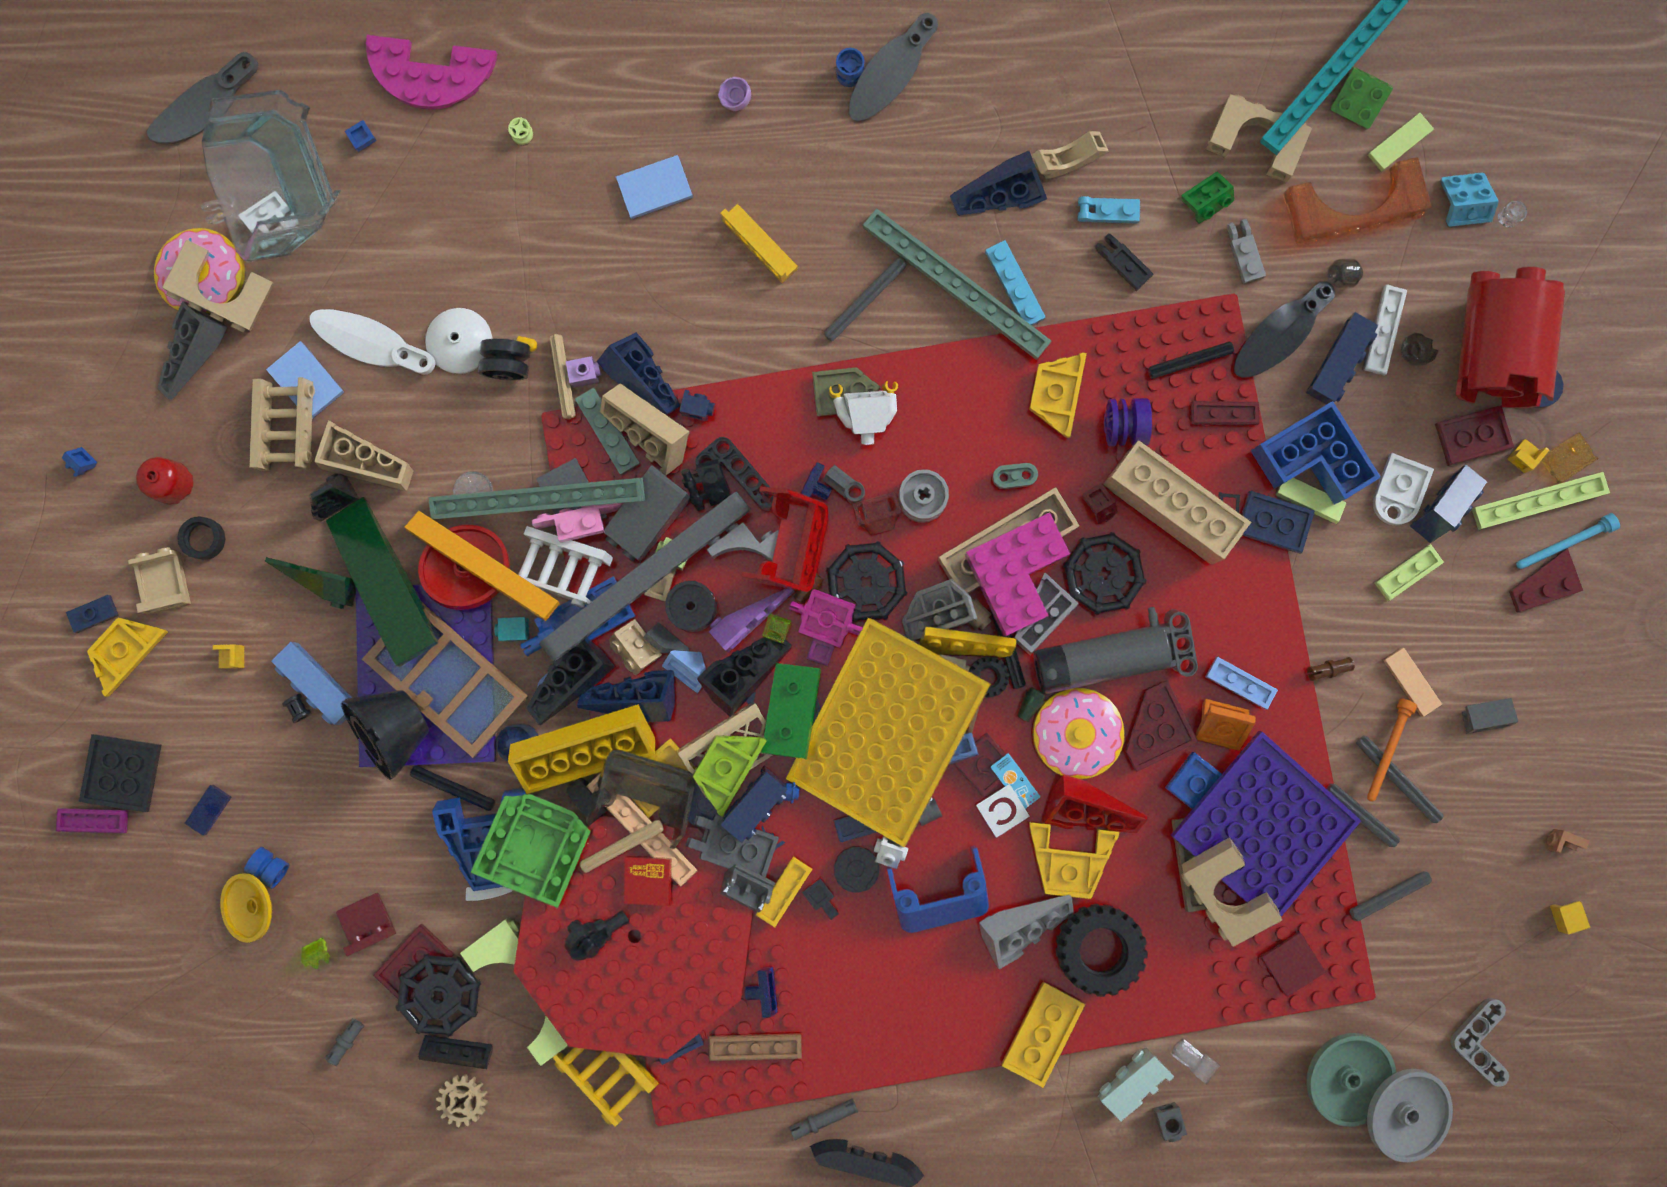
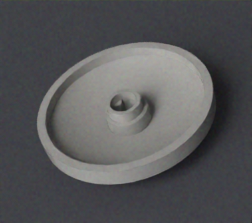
M1405 1069L1391 1075L1378 1087L1369 1105L1367 1126L1372 1142L1386 1156L1399 1162H1414L1427 1157L1441 1145L1450 1129L1453 1116L1450 1093L1440 1079L1421 1069Z

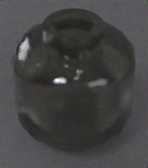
M1337 259L1329 266L1327 271L1329 282L1336 288L1355 287L1363 276V269L1355 259Z

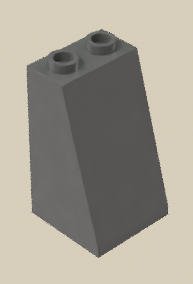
M652 465L642 477L645 501L624 502L604 529V533L607 535L605 540L615 548L618 544L624 548L623 554L631 561L637 559L641 562L690 502V497L684 490Z

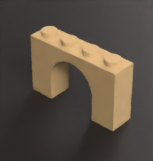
M1230 94L1205 149L1226 157L1240 129L1250 125H1257L1269 130L1283 113L1272 112L1262 104H1253L1246 101L1240 95ZM1304 123L1279 154H1274L1266 175L1285 183L1291 178L1312 130L1311 127Z
M186 239L162 287L168 291L166 295L177 301L180 298L189 301V307L199 312L203 308L211 312L210 317L220 322H223L224 319L232 322L231 327L244 333L245 329L251 332L274 286L273 282L251 272L240 295L236 299L223 304L211 302L202 295L198 285L199 275L210 252Z
M1229 837L1183 863V874H1181V877L1188 887L1192 886L1195 890L1193 894L1200 905L1204 903L1208 909L1206 913L1211 922H1217L1220 927L1218 931L1224 941L1229 940L1234 947L1282 921L1279 909L1267 892L1239 906L1225 905L1214 897V888L1219 880L1245 866L1242 854Z

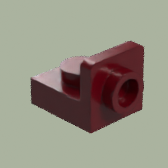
M1102 483L1082 494L1083 499L1094 512L1099 524L1112 519L1118 513L1116 501Z

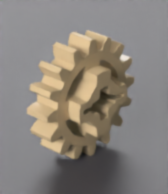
M464 1074L460 1080L459 1076L455 1075L453 1082L448 1079L445 1082L446 1087L442 1086L439 1089V1092L443 1095H439L436 1098V1101L441 1102L437 1110H443L444 1113L441 1115V1118L443 1119L447 1116L449 1118V1125L456 1121L457 1127H460L462 1122L469 1126L471 1119L476 1122L479 1119L478 1114L482 1115L485 1112V1109L481 1106H485L488 1103V1100L483 1099L487 1091L480 1090L483 1085L482 1082L475 1084V1076L468 1080V1075ZM468 1095L465 1102L457 1106L455 1105L459 1099ZM448 1096L451 1098L450 1105H448ZM474 1096H476V1105L473 1103Z

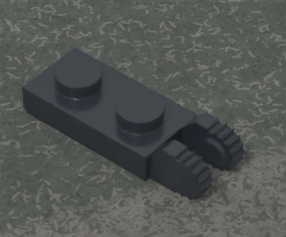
M1108 233L1105 236V240L1116 250L1111 253L1101 243H1098L1095 249L1138 291L1154 274L1123 243L1121 244L1113 235Z

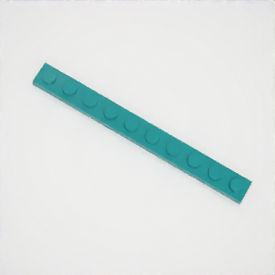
M1380 0L1260 140V143L1275 155H1278L1409 0Z

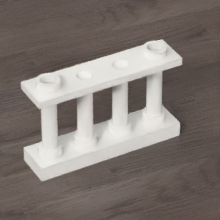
M527 526L524 535L530 539L531 546L518 575L544 592L571 600V604L577 607L584 608L585 605L590 604L592 601L586 595L597 568L602 564L610 566L613 557L606 551L572 540L560 543L557 535ZM543 545L550 546V553L538 581L527 578L539 548ZM562 551L568 552L570 558L558 587L548 585L547 582L558 555L562 554ZM584 557L589 559L588 562L590 564L578 593L566 591L578 560Z

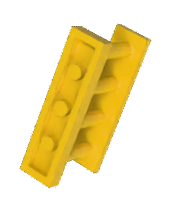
M573 1048L566 1056L562 1052L557 1053L553 1057L556 1061L554 1063L556 1068L562 1073L566 1072L602 1112L601 1116L604 1121L609 1125L613 1124L615 1127L623 1120L618 1114L641 1091L644 1092L646 1090L649 1094L659 1084L634 1055L602 1051L580 1073L572 1062L585 1049ZM615 1056L620 1062L619 1068L595 1090L587 1079L609 1057L613 1058ZM630 1073L636 1079L635 1085L611 1107L603 1096L625 1074L628 1075Z

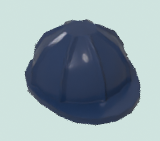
M529 725L507 726L497 736V752L502 759L508 762L510 744L538 736V733Z

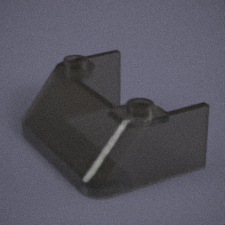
M613 750L604 762L594 789L586 824L592 823L601 806H611L615 802L617 794L659 806L658 816L660 821L664 825L674 828L670 848L675 849L686 833L695 787L693 774L687 770L622 750Z

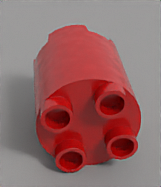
M1539 267L1518 268L1515 278H1500L1499 273L1492 271H1477L1471 274L1456 388V397L1472 404L1476 401L1477 393L1482 392L1490 396L1501 397L1502 408L1539 407L1542 395L1546 396L1548 401H1553L1565 300L1564 283L1556 280H1545L1546 270Z

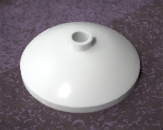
M453 308L439 314L429 325L425 339L426 349L434 357L435 364L442 370L453 374H464L476 370L479 361L485 358L479 353L480 342L485 339H492V333L487 322L476 312L465 308ZM458 334L459 338L453 341L452 336Z

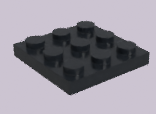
M91 734L79 802L149 812L162 745Z

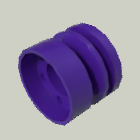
M1133 398L1129 409L1125 399H1120L1118 405L1116 399L1108 400L1104 414V431L1108 446H1115L1117 440L1120 446H1124L1127 436H1129L1132 446L1138 440L1146 446L1149 445L1152 432V411L1148 398Z

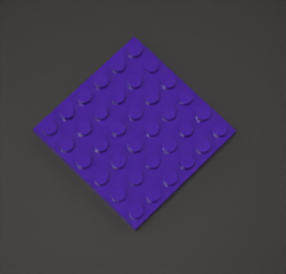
M1258 731L1174 830L1171 836L1194 857L1230 837L1242 854L1245 866L1228 874L1221 880L1246 903L1267 892L1282 916L1361 820L1266 734Z

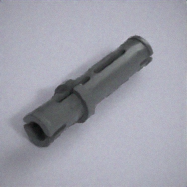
M851 1098V1100L815 1116L811 1114L808 1116V1119L789 1126L796 1141L812 1132L816 1134L819 1132V1129L854 1113H858L853 1098Z

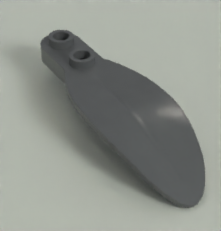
M930 13L921 14L904 35L888 42L870 60L859 77L851 95L849 115L853 120L863 121L876 115L905 88L918 67L922 48L938 28V21L934 15ZM924 21H928L931 26L925 25ZM912 37L917 38L918 42H913Z
M241 52L218 73L209 75L188 88L152 122L147 130L149 139L156 143H175L194 137L209 128L228 108L236 90L256 73L258 69L256 58L247 52ZM234 77V80L229 83V80Z

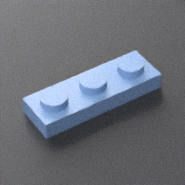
M1215 657L1205 676L1265 710H1268L1278 689L1219 657Z

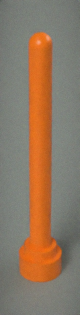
M1399 699L1396 708L1399 715L1367 794V799L1371 802L1377 798L1407 718L1414 715L1417 704L1410 700Z

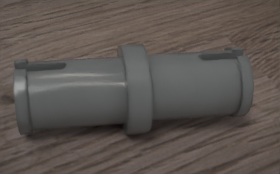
M355 1018L351 1019L342 1035L337 1036V1042L325 1057L330 1064L335 1066L339 1064L346 1051L353 1047V1041L362 1028H364V1024Z

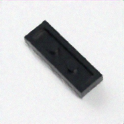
M425 1035L418 1057L419 1060L487 1069L493 1051V1044Z

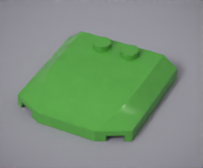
M534 795L504 796L471 873L558 908L589 837L590 830L573 811Z

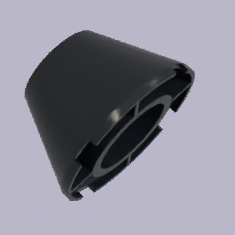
M403 690L348 698L341 702L344 716L356 738H360L367 749L365 752L387 779L395 778L429 732L428 726L416 704Z

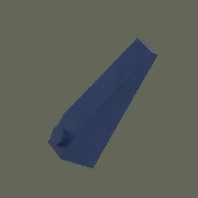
M650 671L644 673V677L633 680L630 676L624 678V682L612 685L607 682L593 686L579 697L577 707L609 714L639 705L647 722H668L671 720L675 707L674 671Z

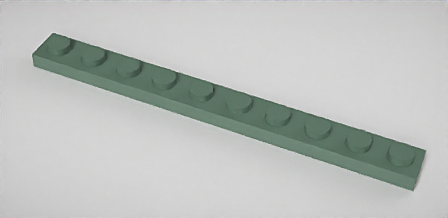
M877 208L863 224V228L1036 360L1050 345L1051 340Z
M643 478L428 498L431 519L645 501Z

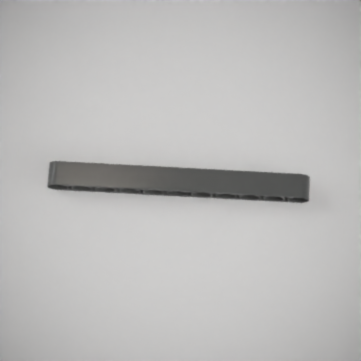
M734 492L549 634L539 645L549 658L555 662L741 519L751 509L738 492Z

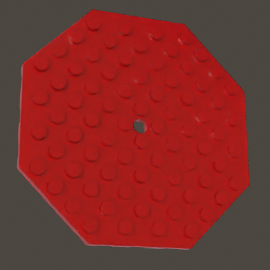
M601 816L587 827L590 830L589 837L558 908L525 895L513 972L569 1047L668 1059L741 1001L753 910L720 894L724 874L729 870L728 868L700 859L701 851L685 846L688 837L699 841L702 840L703 833L699 828L662 824L664 836L697 869V872L681 887L671 877V905L624 904L625 857H652L641 844L587 873L583 872L580 866L581 861L630 835V832L615 817ZM621 910L625 913L629 923L613 932L611 939L605 943L595 957L579 961L571 958L565 949V941L570 934L567 927L572 921L580 920L581 924L594 923L598 919L605 921ZM633 929L641 933V939L637 943L631 942L628 938L629 932Z

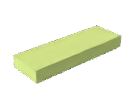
M1419 113L1371 151L1368 156L1382 172L1431 133L1434 128Z
M1295 478L1280 485L1275 494L1295 505L1314 510V514L1335 524L1340 521L1346 506L1344 501L1334 505L1327 493Z
M1429 544L1376 581L1375 585L1385 599L1390 601L1443 564L1444 561L1433 546Z

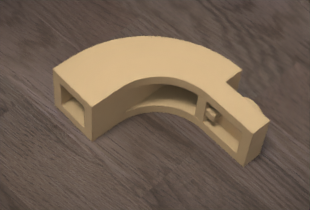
M1089 131L1066 146L1053 150H1038L1032 155L1035 159L1037 170L1048 179L1077 170L1109 152L1100 132Z

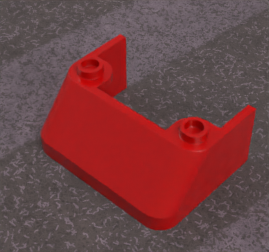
M760 486L761 492L774 496L772 511L776 517L781 518L772 562L764 561L760 564L757 574L742 572L741 577L768 585L808 592L812 589L816 577L828 519V507L823 502L790 489Z

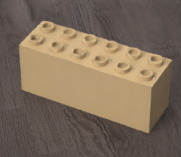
M1139 440L1127 451L1103 484V486L1211 565L1226 558L1251 524L1249 520Z

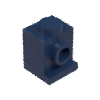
M685 390L679 411L682 416L708 421V417L713 416L715 403L707 400L705 395L695 393L694 396H691L690 391Z

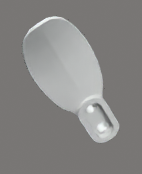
M317 310L310 315V324L317 334L331 346L353 359L375 366H401L422 375L431 373L435 368V359L432 355L406 344L396 332L375 320L338 310ZM408 353V357L403 359V355ZM427 361V365L422 367V363Z

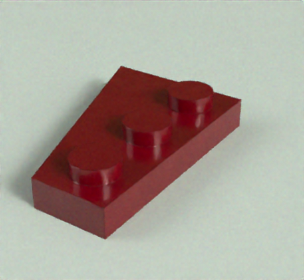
M1568 548L1562 550L1551 561L1545 563L1534 574L1528 576L1509 591L1516 612L1583 591Z

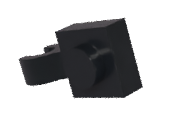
M821 878L802 892L816 911L822 907L831 920L839 914L830 902L835 896Z

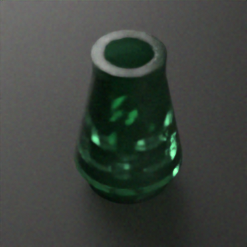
M1030 687L1028 691H1025L1017 716L1029 722L1031 717L1046 702L1044 700L1046 695Z

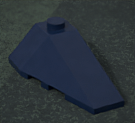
M1030 151L1004 161L950 195L958 215L984 213L986 210L991 209L1002 211L1009 207L1028 208L1047 200Z
M637 332L609 345L597 360V363L611 379L618 384H622L666 415L680 407L670 385L664 382L661 376L662 370L660 366H656L652 359L654 354L651 348Z

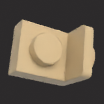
M676 569L647 590L644 595L665 601L676 574Z

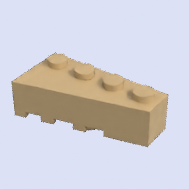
M622 384L617 385L602 396L600 413L620 432L624 430L630 439L629 441L635 447L639 445L647 452L646 457L651 462L656 461L662 467L660 471L665 476L683 463L689 435L687 429Z
M329 420L314 461L322 470L404 491L408 490L414 472L407 462L379 449L372 443L355 436L353 433L342 429Z

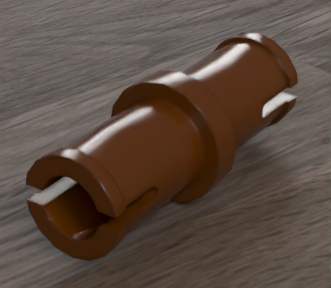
M1347 657L1337 661L1327 660L1324 664L1310 666L1307 668V673L1313 672L1314 674L1308 675V678L1311 681H1315L1325 677L1334 678L1337 674L1354 671L1355 665H1347L1354 663L1351 657Z

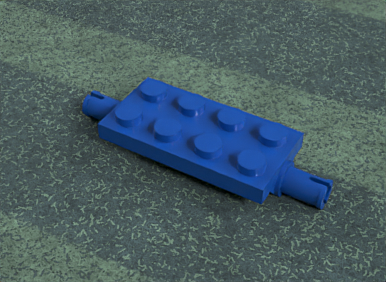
M613 576L589 589L586 597L594 601L617 583L616 578ZM569 600L558 606L546 622L539 617L534 619L539 632L537 636L520 644L521 648L524 649L525 655L528 657L530 654L540 650L542 647L539 643L583 608L571 604L572 601ZM630 604L587 638L592 641L636 617Z

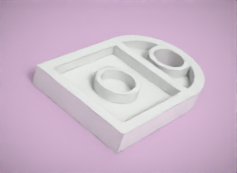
M1389 454L1373 497V509L1378 518L1390 525H1401L1411 521L1420 509L1434 469L1397 454ZM1389 507H1394L1397 510L1398 515L1396 519L1388 516L1387 511Z

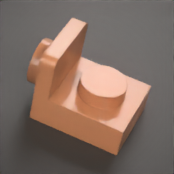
M1554 829L1547 839V850L1561 853L1563 846L1577 851L1578 847L1587 849L1590 841L1564 830Z

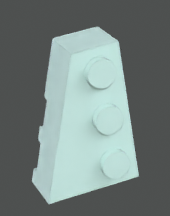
M1147 1048L1138 1050L1132 1056L1133 1061L1127 1067L1122 1066L1117 1071L1116 1078L1111 1083H1105L1099 1090L1100 1094L1098 1097L1101 1102L1120 1121L1142 1104L1141 1100L1149 1092L1155 1094L1158 1091L1156 1086L1165 1078L1168 1081L1174 1078L1168 1069Z

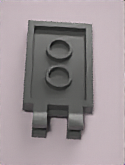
M714 814L713 819L709 820L701 816H695L693 824L705 828V832L701 841L688 837L685 844L686 847L701 851L699 858L728 869L737 863L766 877L779 837L757 830L750 840L745 839L741 843L720 825V820L723 817Z

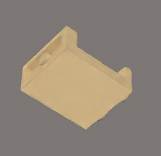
M167 547L156 550L157 553L151 555L149 553L136 554L134 559L128 560V565L134 567L141 603L136 604L138 613L151 614L191 604L180 552Z

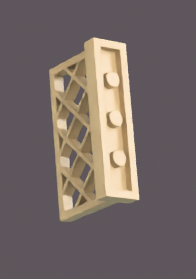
M752 702L676 752L693 777L696 769H693L688 761L696 756L703 757L704 754L700 753L709 748L715 735L730 736V734L736 731L744 733V737L747 734L764 737L766 721L756 703ZM757 717L762 724L760 734L748 731L750 721ZM745 725V730L739 729ZM764 754L759 758L757 756L750 770L773 755Z

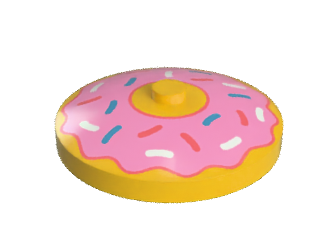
M193 228L176 234L163 245L155 261L154 280L159 294L171 307L178 311L182 301L189 303V301L182 298L177 301L167 296L168 291L162 288L186 239L210 252L198 279L202 295L207 300L220 304L231 302L238 297L244 284L245 266L239 250L228 238L210 229ZM202 308L203 311L211 314V312Z
M1073 688L1054 694L1040 707L1033 724V742L1040 759L1052 771L1061 776L1064 774L1077 779H1087L1103 773L1117 760L1124 743V725L1117 708L1104 695L1090 689Z

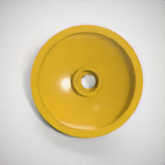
M248 873L232 876L224 885L221 893L220 908L224 924L230 934L237 940L245 943L257 941L265 935L271 923L272 902L264 884L255 876Z

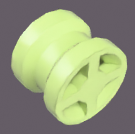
M519 117L510 121L508 130L515 143L519 145L528 144L533 138V131L529 122Z

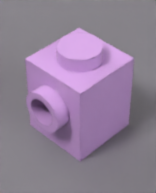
M592 356L565 361L569 383L573 388L599 383L598 376L601 375V368L597 362L595 363Z

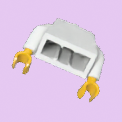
M886 381L882 386L883 391L846 393L844 397H841L843 387L838 384L840 392L836 394L832 392V387L830 386L829 395L834 398L833 402L838 417L845 427L850 428L854 434H861L862 444H874V433L884 432L886 426L890 424L897 412V399L894 392L898 388L897 382L893 383V389L888 388V381Z

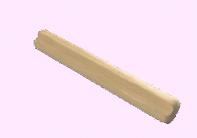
M554 334L549 339L561 412L564 419H571L576 414L565 362L567 360L562 335Z
M656 820L580 862L583 872L587 873L664 830L663 825L659 820Z

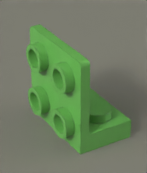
M1353 66L1348 73L1349 77L1331 106V111L1369 129L1393 87Z

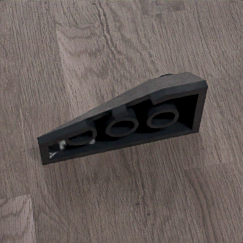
M585 638L556 660L553 665L549 666L545 680L542 684H539L526 709L538 725H542L600 682L615 666L602 649L590 639Z

